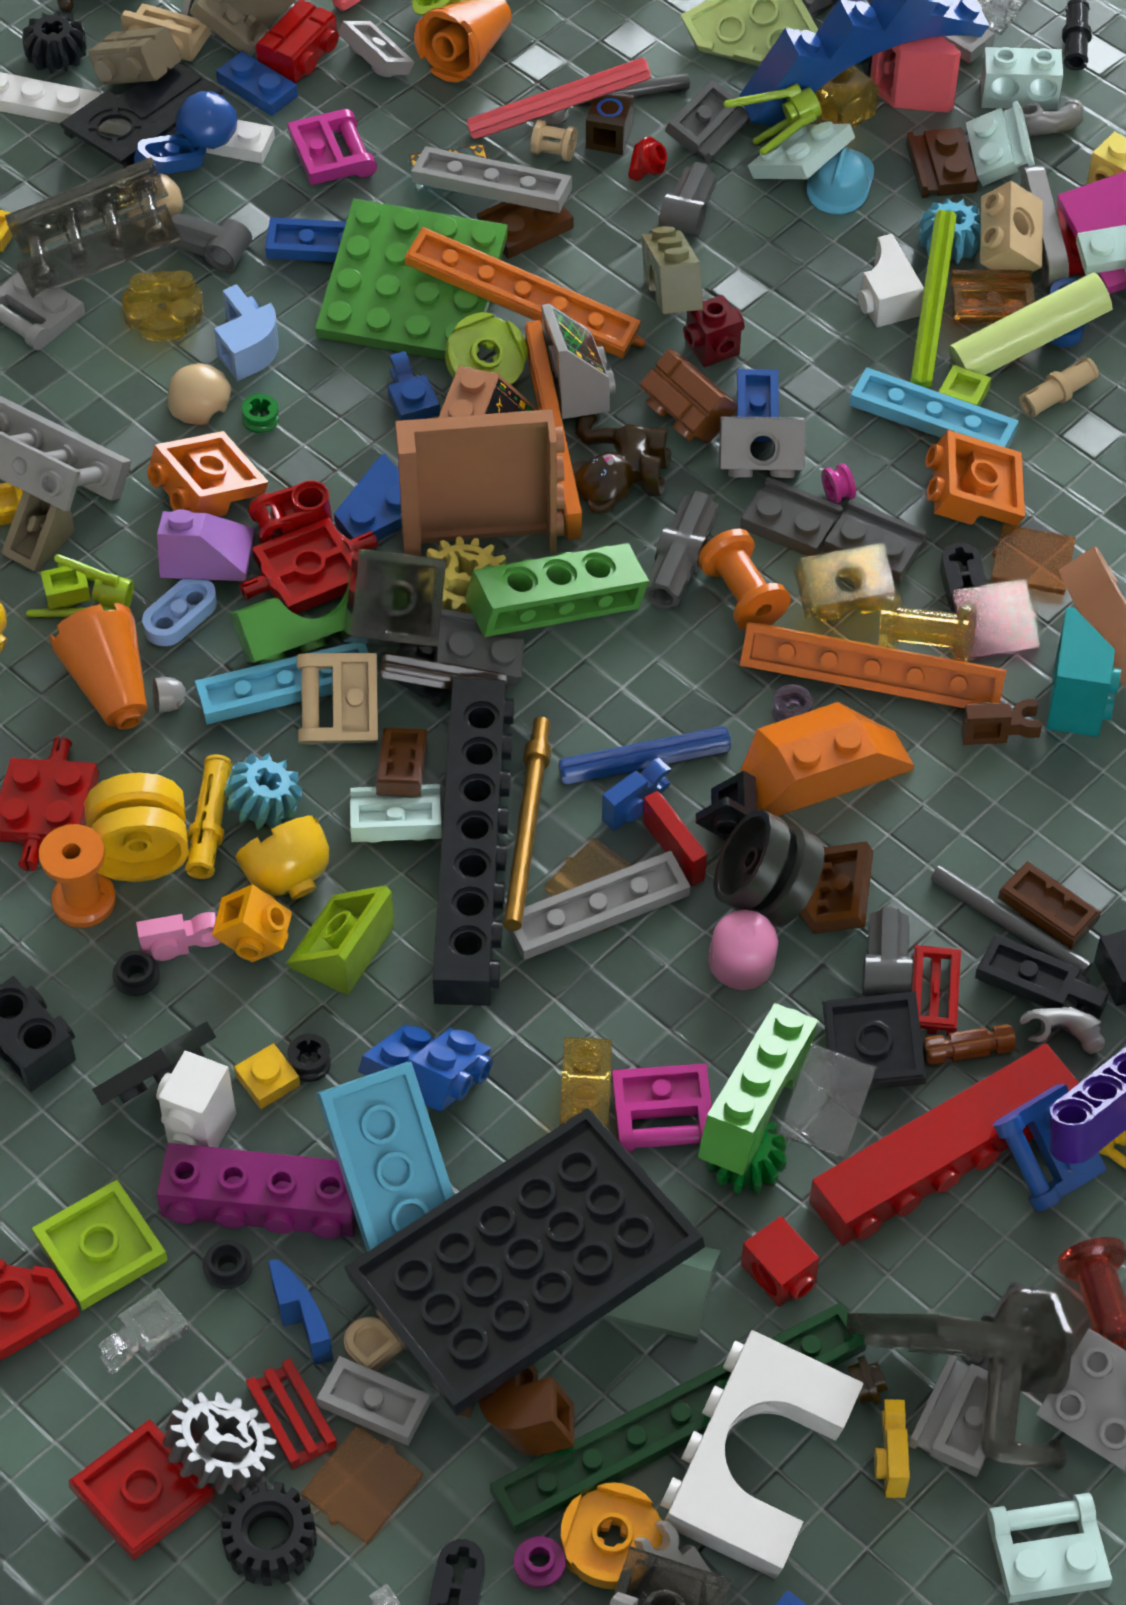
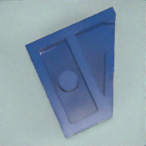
M386 454L379 456L334 513L335 525L349 540L372 531L378 541L402 529L399 473L397 467Z

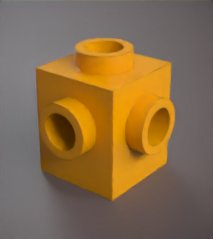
M251 884L221 898L212 936L234 950L239 957L253 963L283 950L288 940L287 931L292 911L277 902L272 895L263 892Z

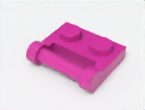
M342 109L288 123V134L310 185L352 175L366 178L373 175L377 170V164L373 155L367 153L356 129L357 120L351 110ZM334 131L343 135L351 156L343 157L333 135Z
M707 1063L612 1070L617 1140L629 1153H634V1148L686 1144L701 1145L707 1114L712 1108ZM697 1115L698 1121L696 1125L632 1128V1120Z

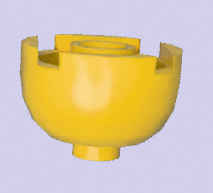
M307 815L272 828L273 835L262 842L256 837L243 846L235 855L244 875L251 884L274 897L290 894L292 900H296L310 894L317 888L314 881L326 870L329 862V846L317 818L314 819L312 815Z

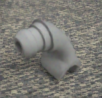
M1070 99L1059 111L1050 112L1043 110L1037 102L1027 103L1022 110L1029 137L1061 133L1080 125L1083 120V104L1077 99Z
M1072 1007L1033 1009L1023 1014L1020 1018V1024L1027 1023L1034 1018H1038L1041 1023L1039 1032L1027 1038L1028 1041H1044L1050 1035L1052 1028L1063 1026L1067 1027L1071 1034L1081 1041L1083 1050L1089 1054L1098 1052L1105 1046L1106 1040L1100 1032L1101 1027L1099 1024L1101 1021L1090 1014Z

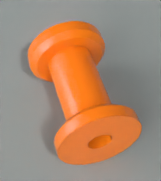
M731 529L718 534L702 548L698 556V565L705 575L709 577H722L738 602L733 612V619L741 630L746 631L749 621L772 625L787 611L791 601L790 594L781 584L766 583L750 559L755 548V542L749 532L744 529Z
M80 824L64 825L51 831L40 845L39 860L45 874L54 881H57L51 895L53 910L57 918L68 926L87 928L103 922L110 916L116 904V893L111 880L98 873L105 859V848L101 837L92 828Z

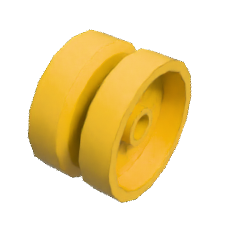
M137 772L120 774L103 780L89 791L84 801L86 825L99 834L105 848L104 863L98 871L100 875L118 881H149L169 875L184 864L189 855L185 824V804L183 791L174 781L157 774Z

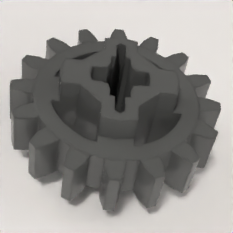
M200 1392L196 1394L193 1402L184 1398L181 1400L178 1409L173 1410L165 1427L167 1433L163 1439V1446L172 1448L167 1458L170 1463L181 1462L184 1465L179 1475L183 1478L192 1474L198 1477V1488L203 1489L210 1482L215 1484L218 1494H223L227 1485H231L240 1494V1491L246 1487L247 1483L253 1487L257 1486L262 1476L266 1475L275 1457L271 1453L276 1445V1440L266 1437L271 1428L270 1424L257 1423L255 1418L259 1411L255 1408L247 1412L241 1409V1399L237 1397L229 1404L224 1401V1397L220 1392H216L212 1401H209Z

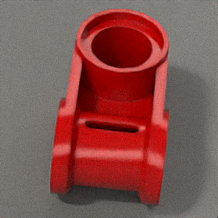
M304 481L280 491L262 494L256 497L248 506V513L251 519L260 528L259 539L261 544L327 517L333 523L329 492L327 487L319 481ZM266 506L271 507L270 513L268 512ZM275 529L277 530V533H278V536H277V537L274 536V531H273V530H275Z

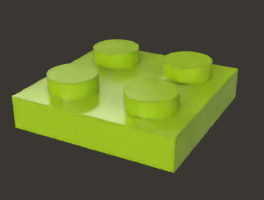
M117 1179L32 1227L34 1238L82 1311L168 1261L165 1249Z

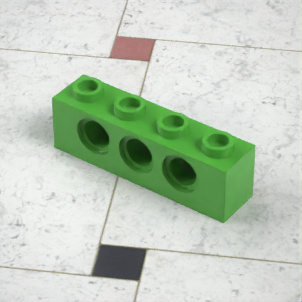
M629 543L614 546H601L597 549L574 553L565 552L560 555L539 559H525L521 562L486 566L473 570L465 600L483 636L489 637L639 609L649 580Z

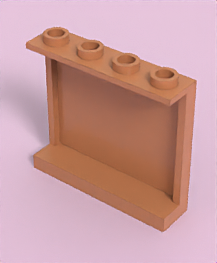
M552 409L395 421L405 565H418L421 563V544L436 543L442 540L446 542L456 541V538L459 536L463 540H473L474 538L487 539L548 534L550 554H557V536H564L563 512L557 511V509H564L563 484L557 483V481H564L563 456L557 455V453H564L565 446L563 427H555Z

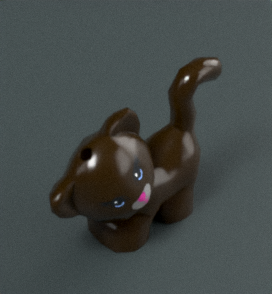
M595 414L581 416L578 419L575 434L587 445L613 444L617 452H605L588 461L572 464L577 490L583 500L588 502L592 513L605 514L613 511L615 505L627 499L633 484H642V490L649 497L661 496L664 491L665 479L659 477V469H668L672 454L671 450L666 448L668 429L647 428L645 426L627 424L621 428L606 427L593 430L591 428L597 419Z

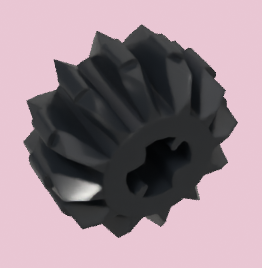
M58 10L53 15H47L42 12L40 19H29V26L23 29L24 54L28 59V63L35 64L37 71L48 68L51 74L56 69H62L67 72L69 65H80L81 57L86 55L85 30L80 21L74 20L72 14L61 16Z

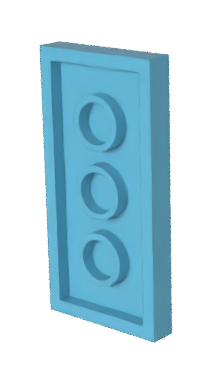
M405 1062L316 1093L367 1252L454 1196L412 1062Z

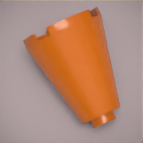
M466 0L429 10L415 25L414 41L420 59L426 58L432 66L429 71L446 82H460L470 77L511 24V9L505 0Z
M114 603L116 610L104 611L101 604L90 606L62 620L57 625L59 634L56 637L51 634L49 640L55 655L106 725L117 727L119 730H127L137 726L147 712L135 619L130 608L120 603Z

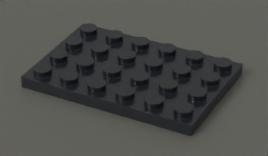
M588 1107L345 1266V1270L351 1282L457 1416L705 1247L700 1232Z

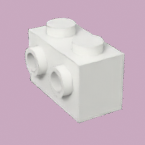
M185 1050L172 1074L166 1073L159 1083L156 1098L160 1103L161 1122L165 1127L167 1142L218 1148L236 1116L229 1067Z

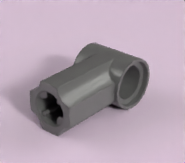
M695 162L692 166L684 168L673 194L667 193L664 197L659 214V227L670 226L676 228V231L681 230L684 234L699 236L705 221L707 203L716 186L717 174L713 173L708 165Z
M182 213L174 214L170 220L169 230L166 235L168 246L204 256L209 265L222 272L232 271L252 242V235L249 229L235 219H225L218 225Z
M882 907L880 910L869 914L868 952L864 957L862 996L911 992L912 958L908 957L909 915L903 914L898 908Z

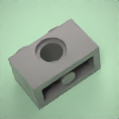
M720 416V469H728L729 477H753V470H770V477L775 478L795 477V470H804L806 420L803 417ZM759 436L771 438L774 445L772 453L764 459L754 457L750 451L752 441Z

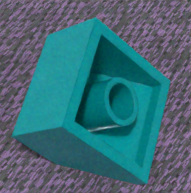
M1066 607L1054 664L1046 729L1099 737L1102 720L1111 721L1114 699L1120 682L1121 668L1113 667L1115 649L1075 608Z

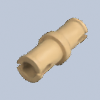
M1084 356L1062 372L1054 371L1046 376L1045 382L1019 396L1021 409L1028 417L1035 418L1039 413L1057 402L1062 404L1072 398L1075 391L1099 378L1096 364L1091 358Z

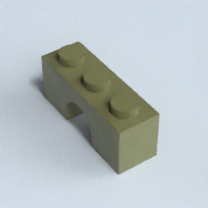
M662 226L652 229V233L641 234L644 281L650 292L656 291V303L662 314L703 310L700 261L681 230L676 231L674 227Z

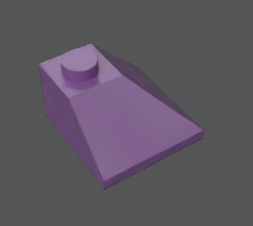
M184 509L172 512L163 511L157 532L160 578L245 581L256 536L255 528L207 513H192Z

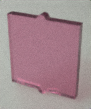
M1026 579L956 589L951 592L957 617L954 628L960 632L965 660L1040 648L1034 620L1037 610L1032 609Z

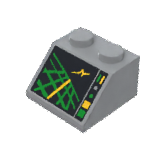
M551 304L541 305L543 334L562 419L609 412L610 394L616 393V384L612 369L607 370L603 346L597 347L592 332Z

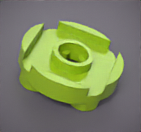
M488 312L475 313L462 319L445 343V362L453 379L458 366L497 373L513 386L524 370L528 354L526 341L519 328L509 320L505 322L500 318L493 317L495 314ZM479 345H484L486 350L494 349L496 354L491 359L492 363H486L478 358Z

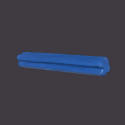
M721 726L562 758L559 760L558 770L563 784H571L645 769L649 763L657 758H660L665 764L728 752L731 748V738L727 728Z

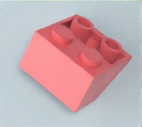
M940 36L900 44L872 56L869 87L893 108L948 113L954 108L961 51L953 43Z

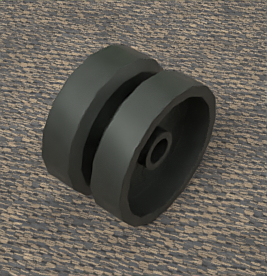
M763 809L752 811L731 832L721 851L715 868L713 882L715 897L720 902L737 910L746 909L762 914L769 919L774 927L787 925L804 909L817 887L823 869L825 853L822 840L815 834L798 826L788 827V824L782 818Z

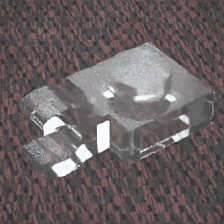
M157 1288L118 1315L119 1325L122 1329L108 1336L98 1345L99 1350L103 1353L100 1361L113 1374L125 1367L139 1349L149 1360L188 1333V1321L160 1288Z

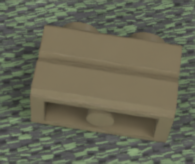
M166 27L127 30L126 32L113 31L102 40L103 42L96 44L88 51L94 71L100 82L104 85L157 81L167 73L168 69H172L181 61L179 50L170 30Z

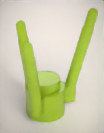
M796 83L786 89L726 100L723 106L731 108L787 98V102L782 104L786 119L753 139V144L758 145L778 134L760 149V154L766 155L802 127L817 120L816 117L822 115L820 103L810 87L801 91L800 86Z
M60 554L54 556L55 562L58 563V568L67 566L70 569L85 574L87 580L95 582L92 600L99 602L104 611L116 610L114 603L130 607L134 593V581L132 579L103 572ZM88 607L55 608L50 610L49 608L29 609L26 615L29 618L69 617L75 612Z

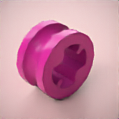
M845 463L838 464L834 471L831 468L822 470V485L830 502L840 504L843 497L846 500H852L856 497L854 477Z

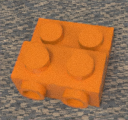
M950 430L945 432L937 444L931 445L926 455L925 465L933 470V477L928 484L926 498L934 502V514L970 525L975 522L979 515L1014 526H1018L1025 518L1022 452Z
M224 431L156 444L147 469L151 485L155 488L162 487L170 496V504L173 511L184 509L192 513H207L217 517L227 515L231 502L265 494L268 485L265 477Z

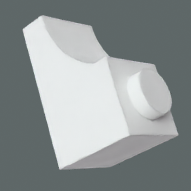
M893 234L877 237L875 267L871 271L864 272L862 290L858 292L860 308L864 314H869L876 328L920 316L924 292L923 285Z

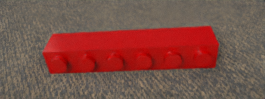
M1045 1043L812 1179L809 1203L842 1246L856 1238L860 1241L865 1240L875 1234L883 1222L896 1214L899 1217H903L911 1213L919 1206L923 1198L937 1191L941 1194L950 1190L958 1183L961 1176L974 1168L983 1170L990 1166L1002 1151L1009 1148L1005 1138L1000 1139L993 1127V1123L1056 1084H1066L1070 1091L1080 1082L1049 1045ZM1025 1125L1022 1131L1027 1141L1030 1142L1034 1137L1028 1125Z

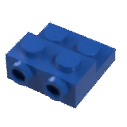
M404 1024L362 1056L358 1072L367 1076L405 1062H412L425 1105L442 1112L455 1100H463L469 1089L476 1083L482 1084L486 1080L492 1068L493 1059L489 1057L491 1047L477 1041V1038L467 1031L449 1028L434 1039L426 1030Z

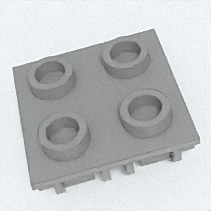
M1089 1328L1036 1415L1124 1471L1126 1469V1351Z

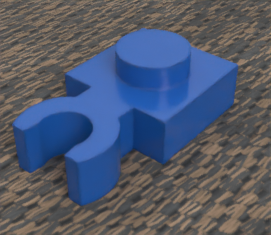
M657 758L649 763L641 774L635 770L602 794V821L615 831L627 821L633 822L643 814L644 797L656 791L662 793L670 786V781L665 776L671 772V768L660 758Z

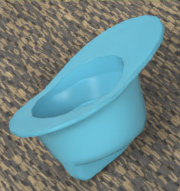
M844 147L808 178L807 196L811 204L818 210L830 215H845L856 211L863 206L868 197L874 177V165L863 153L849 149V147Z

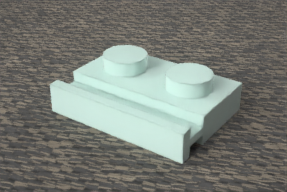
M1018 101L1013 102V107L1005 111L999 108L966 122L976 174L982 186L1018 172V167L1028 163L1029 167L1035 165L1024 113Z
M440 784L422 785L421 796L376 795V787L350 788L351 842L422 841L442 838Z

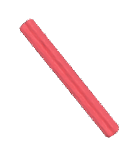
M639 58L470 117L467 120L469 133L474 140H478L647 81L651 78L648 63L645 58Z

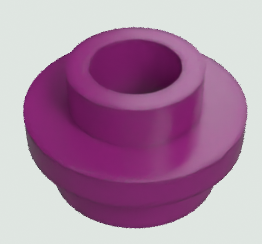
M544 1536L531 1537L522 1542L514 1554L513 1562L516 1576L528 1587L535 1589L551 1587L564 1574L566 1566L564 1551L551 1538ZM536 1554H543L548 1557L549 1562L543 1567H536L531 1564L530 1559Z

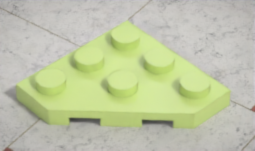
M707 0L681 14V19L698 51L758 67L785 28L800 31L808 30L813 33L818 31L802 0Z

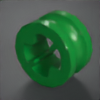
M262 393L253 394L243 401L241 406L242 422L247 430L254 433H265L277 425L279 410L278 403L273 397ZM260 410L257 417L253 416V412ZM263 411H267V415L261 417L260 414H262Z

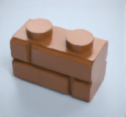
M669 349L656 363V368L651 369L640 383V387L650 396L646 403L662 417H665L668 413L673 416L676 421L672 427L689 441L697 437L705 443L711 442L720 431V416L732 417L738 409L737 403L691 362L673 349Z

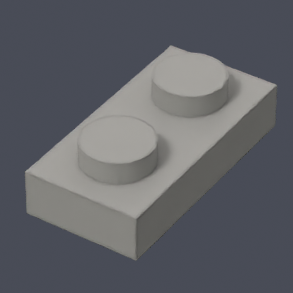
M342 21L338 35L350 45L351 51L362 56L372 65L371 68L375 73L383 77L410 74L415 61L371 21Z
M341 1356L337 1359L316 1398L318 1407L409 1446L431 1404L429 1394Z

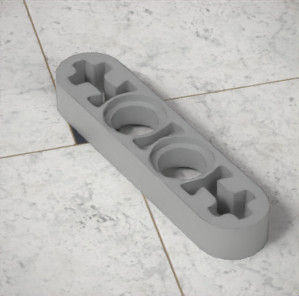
M1044 166L1023 167L1021 170L1020 187L1043 200L1042 268H1040L1044 286L1051 287L1057 280L1069 278L1067 252Z

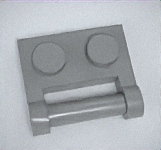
M27 266L0 286V322L24 337L25 343L35 350L43 349L85 314L84 303ZM10 305L17 311L21 312L22 314L36 322V324L33 325L32 323L25 320L12 310L8 309L7 306Z

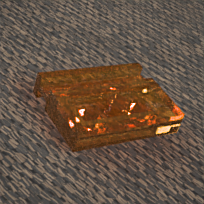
M952 270L950 284L952 285L951 296L954 323H995L1034 303V289L1031 281L1032 270Z

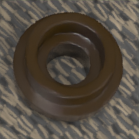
M865 1355L858 1357L859 1363L848 1366V1371L852 1378L863 1382L858 1395L861 1405L874 1401L875 1406L882 1404L879 1393L887 1391L888 1387L878 1361L868 1365Z

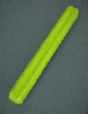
M942 209L935 213L910 380V383L928 389L932 386L957 217L953 211Z

